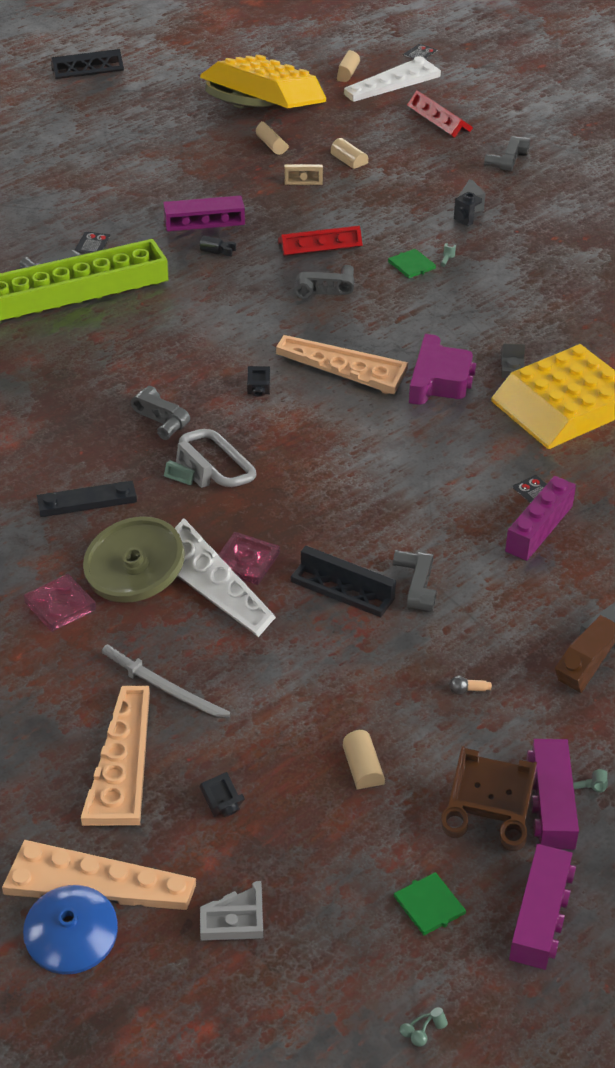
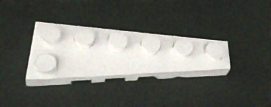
M417 56L412 61L344 88V95L355 102L438 78L441 75V70L423 57Z
M183 518L175 527L185 550L184 563L177 577L259 637L276 617L231 570L226 562L219 557L213 548L206 543L187 520Z

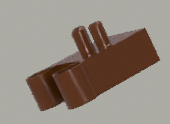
M461 746L449 805L441 815L444 833L451 838L462 837L468 830L467 813L504 821L500 828V842L502 846L509 851L521 850L527 839L525 823L537 762L532 763L519 760V764L516 765L479 757V751ZM458 816L463 820V823L460 827L452 828L447 824V820L450 817ZM510 829H516L522 836L517 841H510L506 838L505 833Z

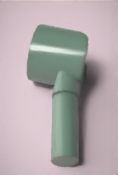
M448 243L444 244L442 267H445L449 258L455 257L456 245L449 247Z
M602 769L595 770L592 773V779L573 782L574 789L592 788L596 792H604L608 784L607 771Z

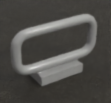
M198 429L187 432L179 438L176 463L195 470L193 480L201 488L209 486L210 478L224 487H237L247 484L256 478L254 466L216 431ZM201 438L213 440L246 474L233 478L224 477L188 442Z

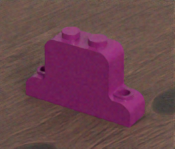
M424 334L410 383L409 403L425 404L430 396L453 399L464 398L467 389H472L473 376H475L477 363L472 362V352L464 349L443 347V345H440L441 340L438 336Z

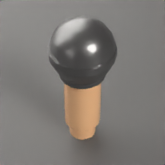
M460 675L453 677L450 681V689L456 694H462L467 691H486L492 688L491 682L468 680Z

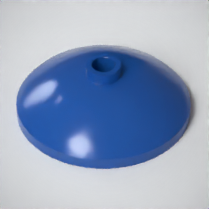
M82 885L62 886L47 892L33 904L24 922V942L32 959L42 968L58 974H76L93 968L110 953L117 938L118 922L111 902L99 891ZM65 917H74L70 922L63 921Z

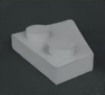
M261 881L252 883L251 889L240 894L234 891L225 895L219 901H212L201 906V940L263 938Z

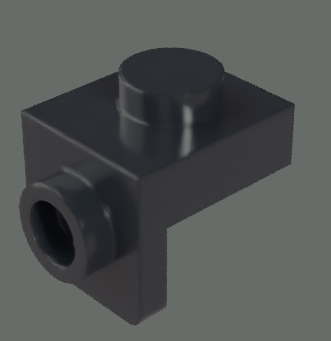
M466 192L455 198L454 219L466 226L472 225L474 222L475 206L482 203V198L472 192Z
M248 366L247 394H252L253 396L270 395V366Z
M227 772L209 779L199 786L214 817L221 814L224 817L235 814L240 810L239 806L245 800L243 794H237Z

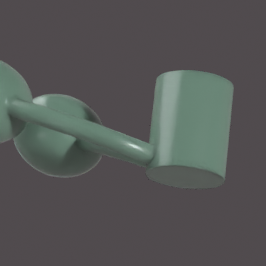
M438 1007L434 1008L431 1013L423 1014L414 1019L411 1024H402L400 1026V1033L404 1037H411L413 1045L422 1047L427 1043L428 1038L425 1029L429 1021L433 1019L437 1029L445 1028L448 1025V1021L443 1009ZM428 1017L422 1030L415 1031L413 1025L422 1018Z

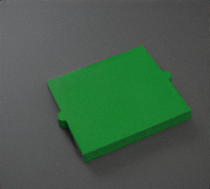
M417 249L404 253L400 252L399 255L388 258V262L407 278L420 274L424 275L425 272L436 269V265Z
M436 872L419 881L413 880L411 885L394 893V898L423 936L441 926L447 927L449 922L466 914L465 908Z

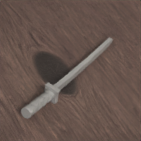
M108 644L103 647L102 653L113 659L116 663H119L122 667H125L130 678L133 679L137 675L159 689L212 716L230 717L229 711L180 688L143 667L142 660L139 658L134 662Z

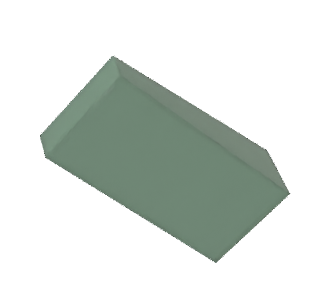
M171 460L166 462L165 477L192 485L195 470Z

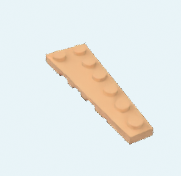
M283 335L276 346V354L379 389L385 394L395 395L408 370V362Z
M149 686L121 687L113 712V719L107 731L106 743L101 750V759L98 767H96L94 781L91 789H89L81 814L82 826L140 825L150 697Z
M24 840L2 886L4 895L40 898L42 895L58 887L82 885L99 891L108 900L118 901L120 905H142L145 907L187 910L196 887V878Z

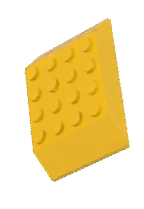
M256 55L255 57L246 56V58L236 57V59L226 58L225 61L216 62L200 76L202 79L285 108L323 103L327 99L316 76L309 74V71L304 69L296 70L294 66L288 64L281 65L278 60H266V57L263 55Z
M579 344L511 372L492 396L491 402L543 446L551 449L615 420V370L583 345Z

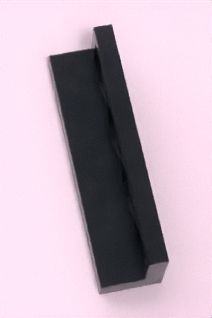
M120 49L51 58V68L54 71L55 79L124 71ZM110 63H119V66H111ZM94 65H102L97 69L93 67ZM78 67H85L82 71H78L77 69H75ZM68 69L66 73H58V70Z
M306 545L301 550V564L291 575L292 583L378 617L383 616L395 599L396 580ZM304 572H308L315 577L306 579L301 576ZM333 582L337 586L329 588L324 586L323 583ZM354 590L359 592L360 595L349 596L346 592ZM377 599L382 601L380 607H377L368 601Z

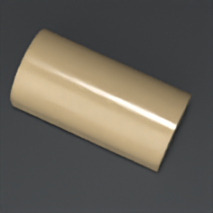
M347 51L339 65L337 81L347 82L350 80L360 62V57L356 52Z
M260 122L256 128L257 136L275 154L280 155L286 152L289 145L265 122Z
M338 138L333 142L331 154L351 168L355 169L368 164V155L343 138Z
M285 164V185H323V165Z
M356 730L347 734L343 739V749L356 788L363 789L385 785V778L370 734L365 730Z

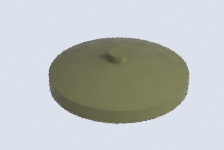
M208 80L206 81L205 91L208 94L233 104L234 107H265L274 105V103Z
M154 517L128 518L107 527L94 538L84 556V574L93 591L107 600L125 603L144 600L164 590L178 576L185 558L184 545L177 530L164 520Z

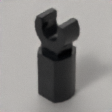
M203 236L200 240V250L214 254L223 253L225 256L232 257V251H236V243L231 241L223 242L222 239Z

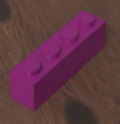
M242 196L163 202L164 221L167 231L245 225V207Z
M554 476L508 529L505 552L527 561L573 507L576 484Z
M534 739L532 750H527V761L537 762L532 789L534 790V795L531 796V812L537 815V819H534L533 822L534 837H539V844L544 846L575 850L579 827L568 739Z
M537 844L512 940L510 961L546 970L548 959H555L559 940L553 938L555 932L561 933L565 915L559 914L561 907L567 909L571 890L565 889L566 883H573L576 866L570 865L572 852Z

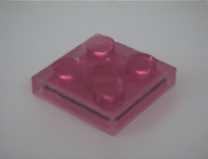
M234 532L218 555L241 580L259 585L280 554V546Z
M65 574L24 595L25 603L51 632L96 610L95 601L69 574Z

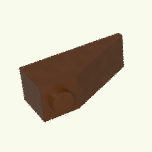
M600 615L569 646L555 667L558 681L580 693L583 692L615 643V622Z

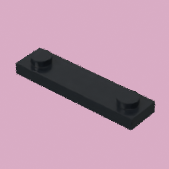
M125 481L37 495L40 517L136 503L137 496L133 481Z

